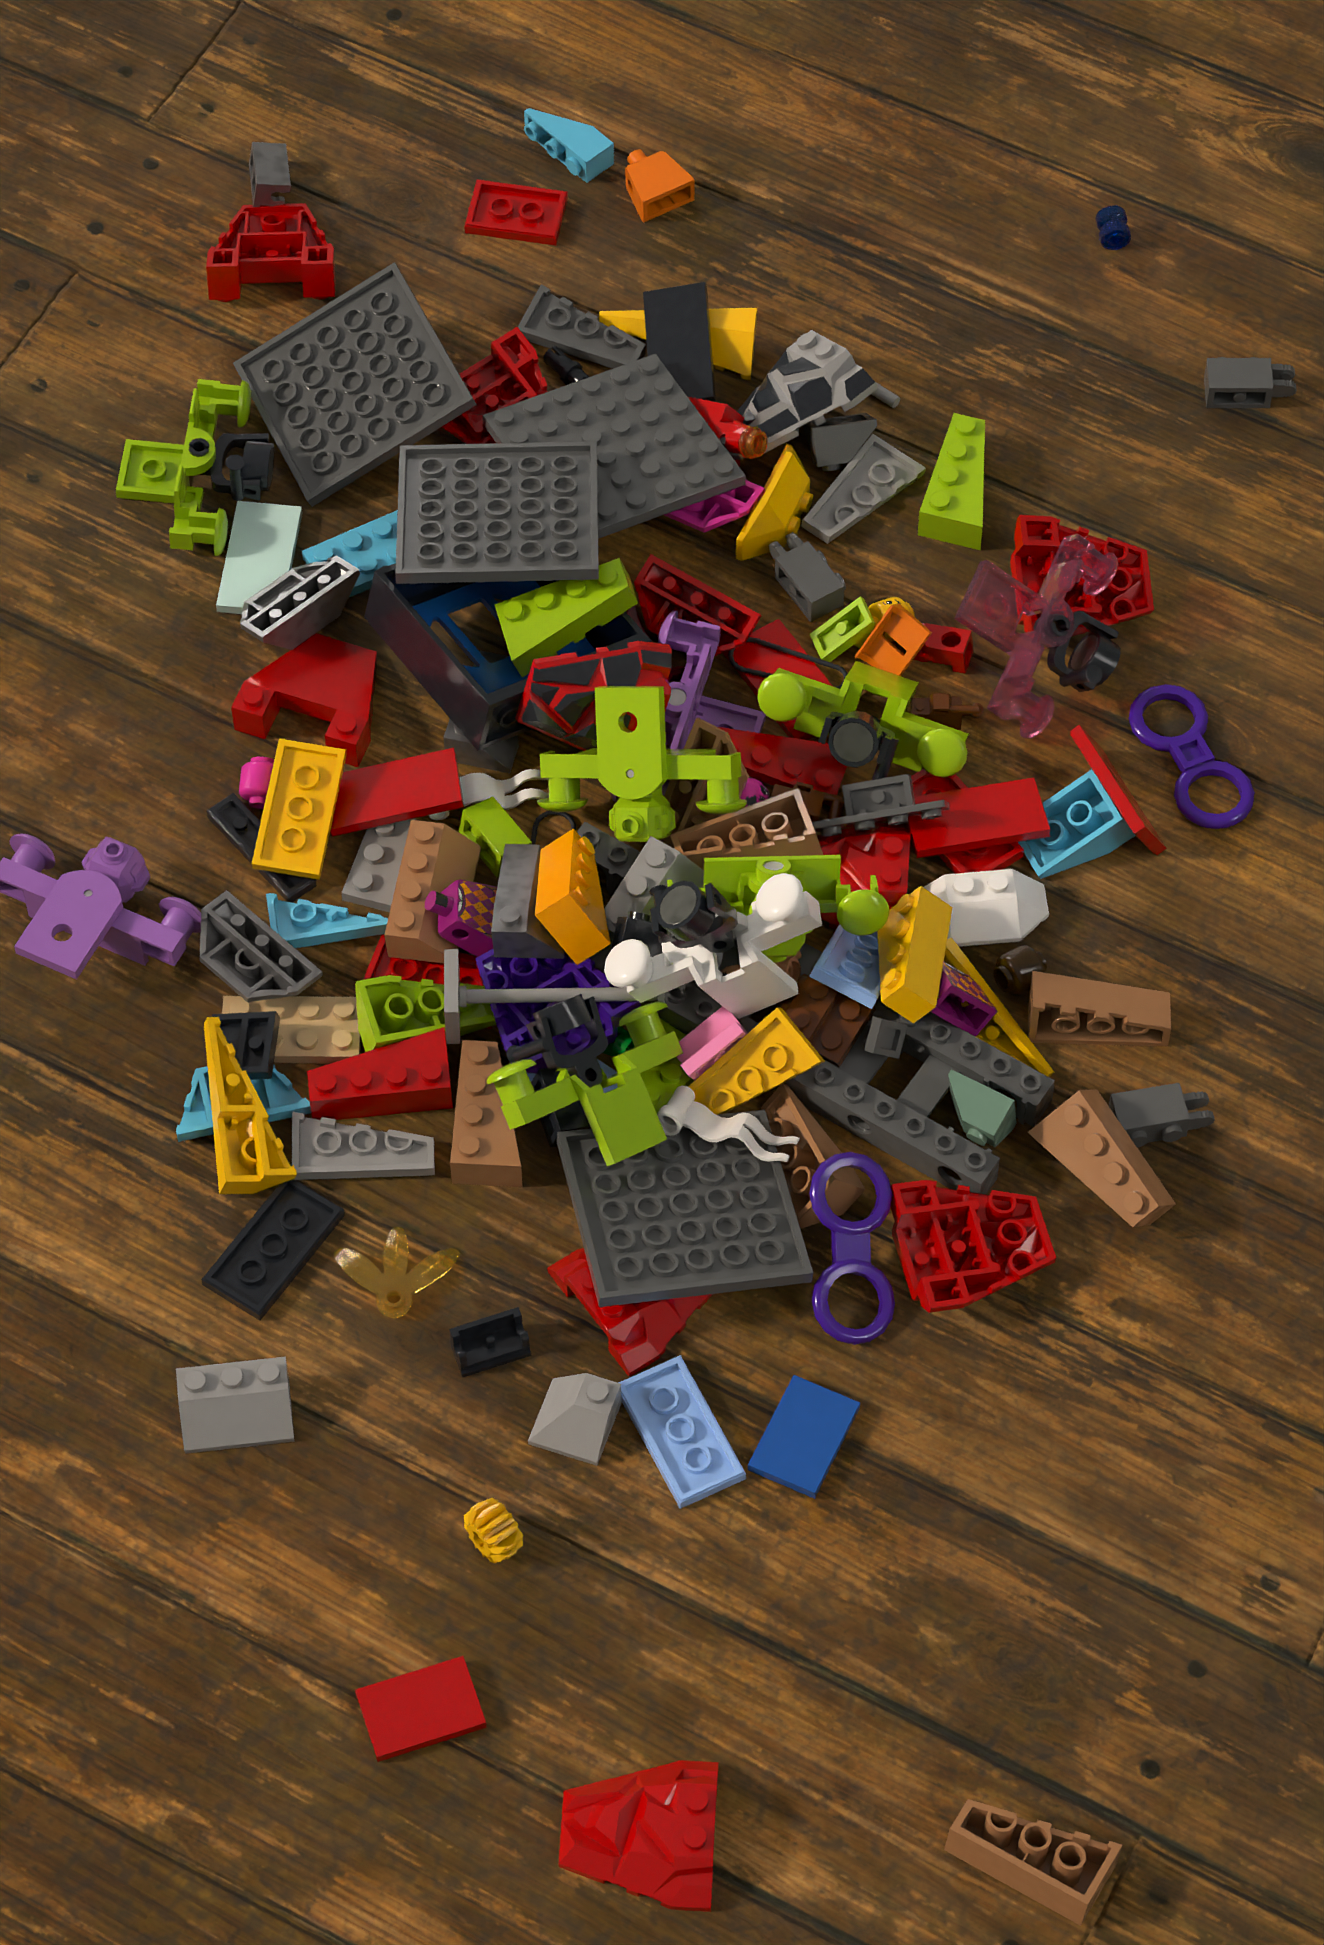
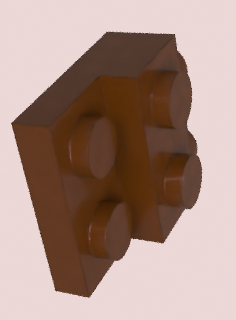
M803 973L797 980L799 994L795 996L791 1004L785 1002L781 1008L820 1056L840 1068L875 1012V1005L871 1009L809 977L810 974Z

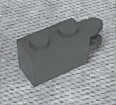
M1207 358L1204 374L1206 408H1270L1272 397H1290L1296 394V383L1292 381V378L1295 376V368L1290 366V364H1271V358Z
M792 532L785 537L790 551L786 552L777 541L769 544V551L773 559H775V579L810 622L844 605L846 585L839 573H834L831 570L824 554L820 550L816 551L809 541L803 543Z
M1180 1083L1110 1095L1109 1107L1136 1147L1161 1140L1173 1142L1187 1136L1188 1130L1208 1127L1215 1121L1213 1112L1208 1110L1188 1113V1110L1206 1106L1210 1102L1209 1097L1203 1091L1183 1094Z

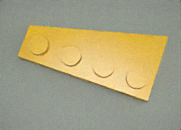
M777 1007L688 1087L695 1093L694 1101L705 1105L716 1115L724 1114L825 1061L781 1007Z

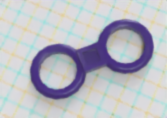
M1164 684L1148 688L1138 694L1131 704L1128 719L1132 732L1143 744L1158 751L1169 752L1182 774L1177 779L1174 790V798L1178 810L1187 820L1204 828L1222 829L1232 827L1244 820L1252 809L1255 793L1251 781L1241 769L1227 762L1215 761L1214 755L1202 737L1207 731L1209 718L1204 703L1195 693L1181 686ZM1175 700L1186 705L1192 712L1195 722L1186 733L1180 736L1166 737L1152 732L1146 726L1142 714L1147 706L1155 701ZM1210 775L1221 776L1231 781L1238 788L1241 798L1237 806L1228 812L1220 814L1206 813L1191 802L1188 789L1194 781L1201 777Z
M845 1152L834 1154L822 1162L811 1180L809 1195L812 1209L820 1222L831 1230L832 1265L823 1270L814 1284L812 1306L815 1318L824 1332L837 1341L856 1345L871 1342L883 1334L893 1319L895 1298L892 1285L884 1273L871 1264L870 1232L881 1226L890 1212L892 1190L889 1178L878 1163L866 1155ZM851 1167L859 1169L869 1176L875 1186L877 1195L875 1208L864 1220L856 1222L843 1220L834 1214L827 1204L825 1195L826 1183L831 1174L839 1168ZM854 1274L862 1276L871 1282L877 1291L879 1298L878 1314L874 1321L866 1328L855 1330L844 1327L835 1320L829 1310L827 1301L829 1289L833 1282L842 1275Z

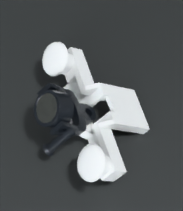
M786 873L774 875L764 882L757 893L756 901L751 903L753 913L748 916L736 912V909L728 903L712 883L705 885L706 893L689 881L676 882L669 887L657 885L649 891L650 895L654 898L655 906L650 909L652 930L654 934L658 935V941L662 943L663 953L650 957L646 944L640 940L630 939L616 945L605 961L604 972L607 980L613 986L627 987V993L640 1003L695 980L698 987L737 1019H740L799 994L797 982L761 951L822 926L819 902L807 891L803 892L802 884L797 877ZM737 937L741 969L722 976V972L718 970L716 953H723L732 949L734 946L733 939Z

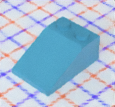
M1091 769L1042 803L1050 826V837L1020 841L1018 843L1024 849V853L1036 874L1042 879L1109 854L1134 837L1135 834Z

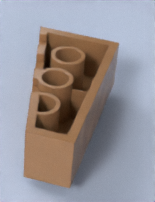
M968 1799L949 1829L944 1850L1081 1926L1116 1867L1123 1845L1109 1841L1108 1844L1090 1839V1835L1078 1831L1071 1834L1051 1828V1823L1038 1819L1037 1823L1017 1818V1813Z

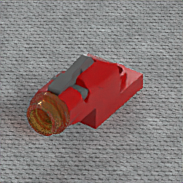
M688 397L734 460L754 459L765 453L768 445L767 435L758 427L744 424L745 417L728 404Z

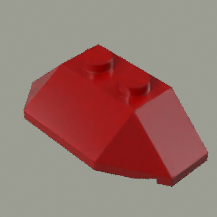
M650 554L634 581L646 627L649 631L659 635L663 621L673 611H678V619L694 623L702 621L720 626V641L715 656L745 645L761 618L759 613Z

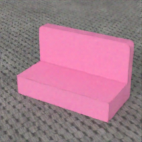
M722 1006L679 1041L683 1054L677 1056L682 1063L680 1066L689 1077L696 1080L747 1035V1031L736 1017Z

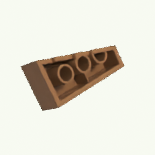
M799 788L670 835L674 848L703 871L704 858L823 855Z
M1032 971L1028 1003V1038L1032 1043L1168 1046L1171 1032L1169 992Z
M462 1040L450 1159L452 1184L523 1187L522 1169L514 1129L510 1130L500 1107L503 1104L494 1083L487 1085L488 1076L502 1068L497 1042Z
M1097 1089L1077 1091L1028 1132L1132 1227L1151 1225L1176 1205Z

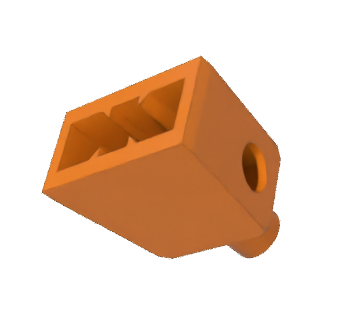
M637 149L629 154L627 162L630 165L625 168L626 189L643 223L694 201L695 179L666 152L659 151L647 157L641 149Z

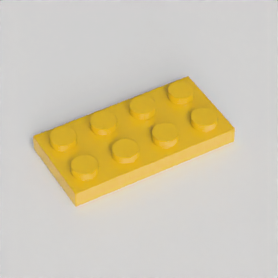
M279 739L252 859L253 869L320 880L347 755L346 749Z

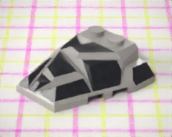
M810 330L808 333L801 335L794 344L786 349L769 371L761 386L755 388L737 412L745 417L744 424L752 426V429L759 431L760 444L758 452L764 454L799 436L798 427L812 420L818 426L826 422L824 414L839 406L846 412L877 390L878 387L869 374L855 363L852 355L846 348Z

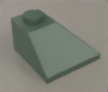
M951 1069L948 1074L951 1099L963 1131L967 1133V1138L981 1146H985L987 1143L996 1147L1017 1124L1014 1100Z

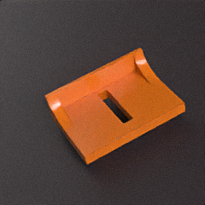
M900 603L893 604L888 608L854 657L867 662L875 668L902 676L932 632ZM885 633L891 636L907 652L905 654L902 653L884 636Z

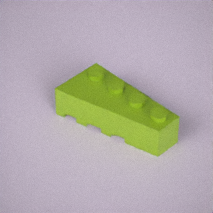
M957 413L953 414L919 511L918 536L981 550L985 420Z
M620 558L599 565V579L582 581L559 580L497 603L495 608L511 661L523 678L529 674L533 659L558 655L557 651L572 641L574 643L579 642L586 637L585 633L597 625L602 627L638 604L630 576Z

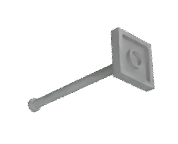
M444 949L446 1044H460V1007H467V1004L561 1002L579 994H582L584 1000L594 996L595 1002L637 1001L627 993V987L466 989V986H460L458 949ZM665 993L646 1001L665 1003Z

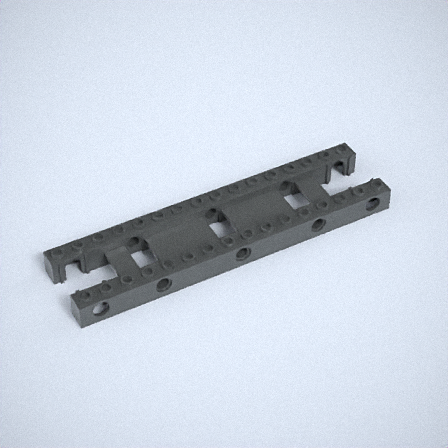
M584 822L577 833L581 838L583 836L587 837L595 849L596 864L606 875V890L609 891V895L613 896L640 852ZM737 937L733 939L734 946L732 949L723 952L720 971L730 965H740ZM611 939L610 945L589 957V959L595 962V968L605 973L606 958L612 949L613 941ZM804 943L800 949L802 956L798 961L801 966V975L803 973L809 975L823 952ZM693 980L665 992V1003L668 1007L657 1011L659 1018L687 1035L720 1009L722 1005L698 987L696 981ZM880 994L874 1004L876 1010L870 1020L874 1016L907 1024L901 1054L906 1052L924 1062L897 1100L868 1085L888 1058V1056L864 1050L863 1039L868 1038L870 1030L868 1025L863 1029L840 1068L824 1060L825 1062L784 1082L806 1108L944 1186L957 1190L958 1185L970 1186V1192L987 1194L997 1180L1000 1158L993 1155L991 1149L987 1148V1150H984L954 1133L952 1127L947 1129L929 1119V1116L950 1089L948 1079L950 1070L952 1069L995 1091L998 1088L1010 1093L1017 1101L1016 1118L1019 1119V1123L1022 1125L1027 1123L1032 1127L1036 1125L1052 1102L1055 1080L931 1012L913 1024L883 1004ZM644 1001L641 1003V1006L657 1001ZM753 1013L737 1019L747 1033L759 1024L750 1019ZM942 1166L952 1169L959 1175L961 1180L948 1175Z

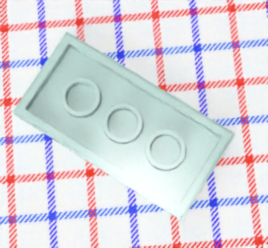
M237 501L216 603L217 612L242 614L243 604L246 600L292 569L302 518L301 506Z

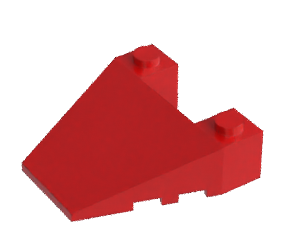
M306 203L276 206L260 205V207L243 205L229 223L228 232H222L218 237V245L216 247L211 246L208 250L206 272L209 300L230 302L234 299H241L242 284L302 282L304 298L312 297L321 300L335 297L334 248L331 243H327L323 230L318 229L317 221Z
M315 633L296 648L288 651L243 682L231 706L234 730L266 739L281 707L331 722L324 735L326 746L346 749L345 764L359 767L371 742L377 651Z

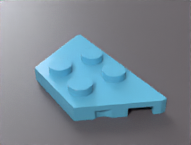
M273 1065L272 1079L251 1080L269 1116L268 1122L291 1118L292 1111L304 1114L311 1113L310 1102L306 1097L303 1099L294 1090L290 1080L284 1074L279 1073L275 1069V1065ZM208 1066L195 1069L191 1081V1092L187 1094L184 1103L183 1117L180 1125H177L176 1128L178 1142L214 1134Z

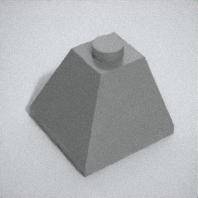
M588 1373L553 1378L528 1439V1444L597 1466L622 1403L621 1384Z

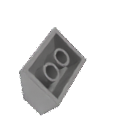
M650 836L605 907L610 939L612 941L614 939L618 917H629L630 911L651 915L650 909L655 907L654 898L649 893L651 888L657 885L667 886V880H672L673 884L680 881H689L699 888H703L704 871L678 850Z
M286 1357L176 1368L178 1403L185 1454L295 1442Z

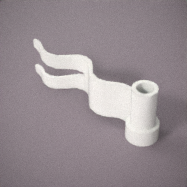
M537 769L524 770L507 780H496L485 773L467 774L460 777L464 807L494 797L504 810L515 808L526 800L549 798V793L534 788L523 789L513 795L505 796V794L512 792L524 782L535 779L548 780V778H541L540 770ZM449 811L431 814L429 817L434 820H442L449 816Z
M687 1086L677 1087L667 1105L662 1106L657 1113L665 1135H676L684 1126L708 1142L717 1143L730 1137L738 1138L745 1143L755 1157L768 1162H787L790 1156L785 1153H771L764 1150L758 1145L747 1128L751 1129L762 1142L769 1145L797 1144L800 1140L799 1137L795 1136L779 1137L767 1132L755 1116L749 1113H740L731 1118L720 1117L705 1105L694 1101L695 1093Z

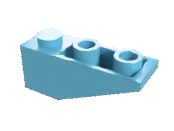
M531 108L524 111V131L528 138L538 142L552 158H557L567 167L571 174L579 176L586 183L614 164V143L593 126Z

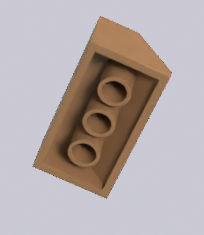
M410 821L384 934L388 957L444 963V949H458L459 952V946L440 937L438 933V914L425 909V900L431 891L434 890L440 893L456 880L461 879L474 882L481 846L444 823Z

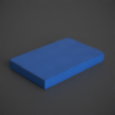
M793 1375L748 1463V1471L815 1499L860 1409V1402Z

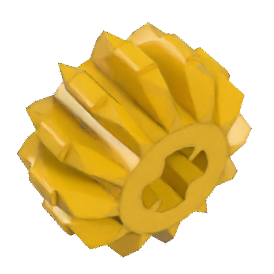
M490 1498L479 1502L464 1515V1528L469 1533V1538L475 1544V1548H478L482 1556L488 1558L490 1562L495 1564L506 1558L509 1559L523 1546V1534L518 1528V1523L512 1517V1513H509L504 1504L499 1503L498 1500Z

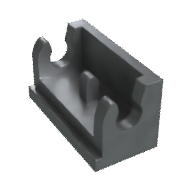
M252 142L249 172L253 207H260V205H283L285 203L284 197H273L271 194L274 192H290L291 183L286 144Z

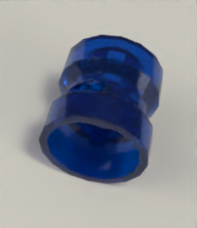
M1115 205L1098 211L1095 220L1097 228L1100 230L1099 238L1102 247L1109 250H1117L1128 245L1131 241V232L1128 225H1126L1128 220L1126 211L1122 207Z

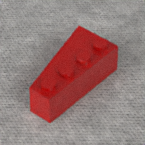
M445 1027L307 1071L312 1119L321 1120V1117L342 1120L453 1108Z

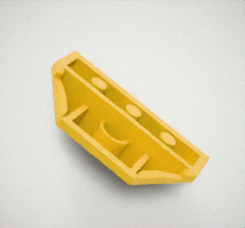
M785 445L778 462L764 486L765 493L752 509L736 539V559L740 561L770 552L768 546L774 541L785 547L787 543L786 535L792 532L797 534L802 512L807 513L811 507L813 494L809 493L810 479L792 445Z

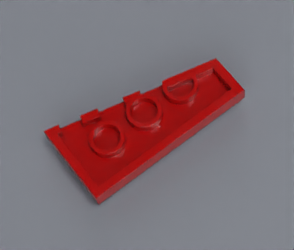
M718 727L728 732L737 752H741V761L750 777L771 785L777 784L793 788L797 782L813 785V790L837 795L847 766L834 758L828 743L822 744L817 741ZM823 801L822 803L828 806L831 805L830 802Z

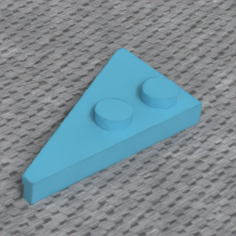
M266 894L270 927L294 948L385 934L388 918H384L381 915L368 913L366 918L349 914L348 908L323 903L314 904L303 899H298L297 903L278 900L277 894Z

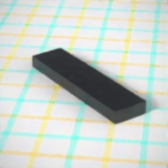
M232 793L206 811L207 817L252 864L261 821ZM258 870L287 902L293 903L317 886L316 879Z

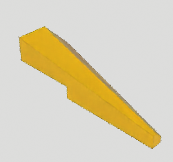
M757 308L709 309L714 368L720 371L728 369L740 373L742 379L751 380ZM644 310L599 312V322L608 327L613 325L632 337L635 336L646 340Z
M953 938L947 939L944 962L969 975L998 1011L976 1037L1047 1077L1054 1073L1053 1069ZM967 1001L962 1004L963 1007L969 1005Z
M207 1017L204 1022L219 1194H254L295 1179L297 1175L294 1165L290 1166L283 1152L284 1145L280 1138H276L268 1122L269 1116L246 1070L242 1071L235 1057L236 1051L232 1043L229 1044L220 1028L221 1021L219 1017Z

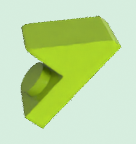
M860 596L810 633V637L821 660L831 662L853 645L861 648L874 630L875 621L864 598Z

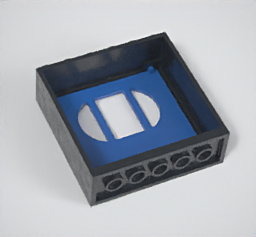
M396 563L383 566L374 571L364 618L477 751L533 729L519 723L516 719L529 674L522 678L511 661L510 656L494 663H489L448 614L481 602L500 623L495 604L498 602L495 599L508 600L559 580L396 584ZM625 611L602 627L597 625L585 633V638L577 643L572 641L556 653L560 655L576 652L577 656L580 657L597 654L596 648L607 646L609 651L628 648V642H651V639ZM434 621L439 622L476 667L462 665L430 628Z

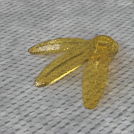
M394 1227L389 1233L384 1246V1274L368 1258L353 1250L338 1248L335 1250L334 1256L340 1267L350 1278L367 1290L377 1294L376 1305L383 1315L389 1318H399L410 1310L412 1294L423 1290L446 1274L458 1260L460 1252L455 1248H449L433 1253L420 1261L406 1274L409 1259L408 1240L403 1228ZM392 1295L400 1296V1300L397 1303H390L387 1299Z

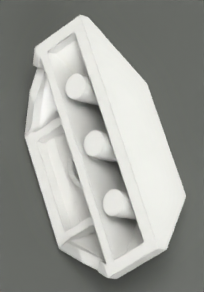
M1014 869L945 874L924 886L926 890L953 907L947 939L953 938L959 947L1020 942L1041 921L1043 922L1049 917L1044 884Z

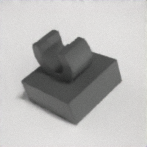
M873 1016L872 1020H869L867 1023L870 1026L868 1038L863 1039L864 1050L899 1059L908 1025Z

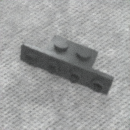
M905 774L842 785L847 816L812 822L815 832H821L822 837L842 834L841 828L854 826L855 831L870 830L875 828L876 822L887 820L888 825H899L908 823V817L921 815L923 820L942 817L941 811L950 810L949 802L945 800L915 804L911 775Z

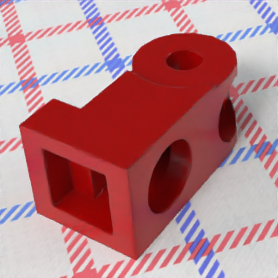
M922 623L932 634L914 660L920 662L933 661L950 665L953 672L965 674L974 651L972 630Z

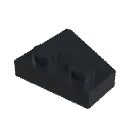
M276 1011L212 1014V1017H219L221 1021L220 1028L228 1043H232L236 1051L235 1057L242 1071L246 1070L250 1080L272 1079L280 1024L278 1013Z

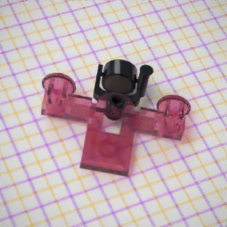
M1079 534L1063 538L1038 594L990 561H980L954 618L1010 655L987 709L1003 720L1015 718L1021 722L1020 735L1022 738L1032 739L1038 736L1049 724L1055 710L1054 700L1050 695H1044L1039 698L1030 692L1035 682L1032 676L1045 649H1049L1047 657L1048 668L1060 676V685L1063 687L1072 686L1078 692L1094 690L1096 686L1101 685L1114 671L1120 658L1121 648L1110 640L1117 638L1119 632L1083 611L1072 612L1069 604L1064 600L1067 591H1071L1073 585L1079 583L1081 578L1085 580L1084 593L1089 596L1098 595L1112 582L1118 569V558L1114 553L1109 552L1103 555L1094 549V544ZM1023 613L1027 616L1042 613L1041 617L1034 624V631L1022 634L1015 631ZM1082 624L1090 633L1083 637L1074 648L1067 668L1065 655L1069 641L1077 627Z

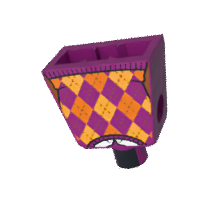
M460 879L454 881L440 893L433 890L427 895L425 909L438 914V933L440 937L477 957L493 949L491 929L497 887Z
M943 962L937 1004L930 1012L976 1037L998 1011L969 975ZM967 1001L969 1005L963 1007L962 1004Z

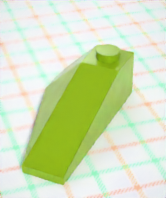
M393 975L356 981L358 1031L365 1052L445 1027L443 984H434L433 980L422 979L421 982L401 980V976ZM460 983V986H466V989H484V986ZM490 1003L467 1004V1007H460V1036L496 1025Z

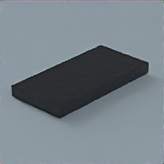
M700 282L643 292L647 355L656 354L688 397L716 401L706 283Z
M295 1179L279 1184L201 1279L202 1285L261 1321L343 1219L345 1210Z

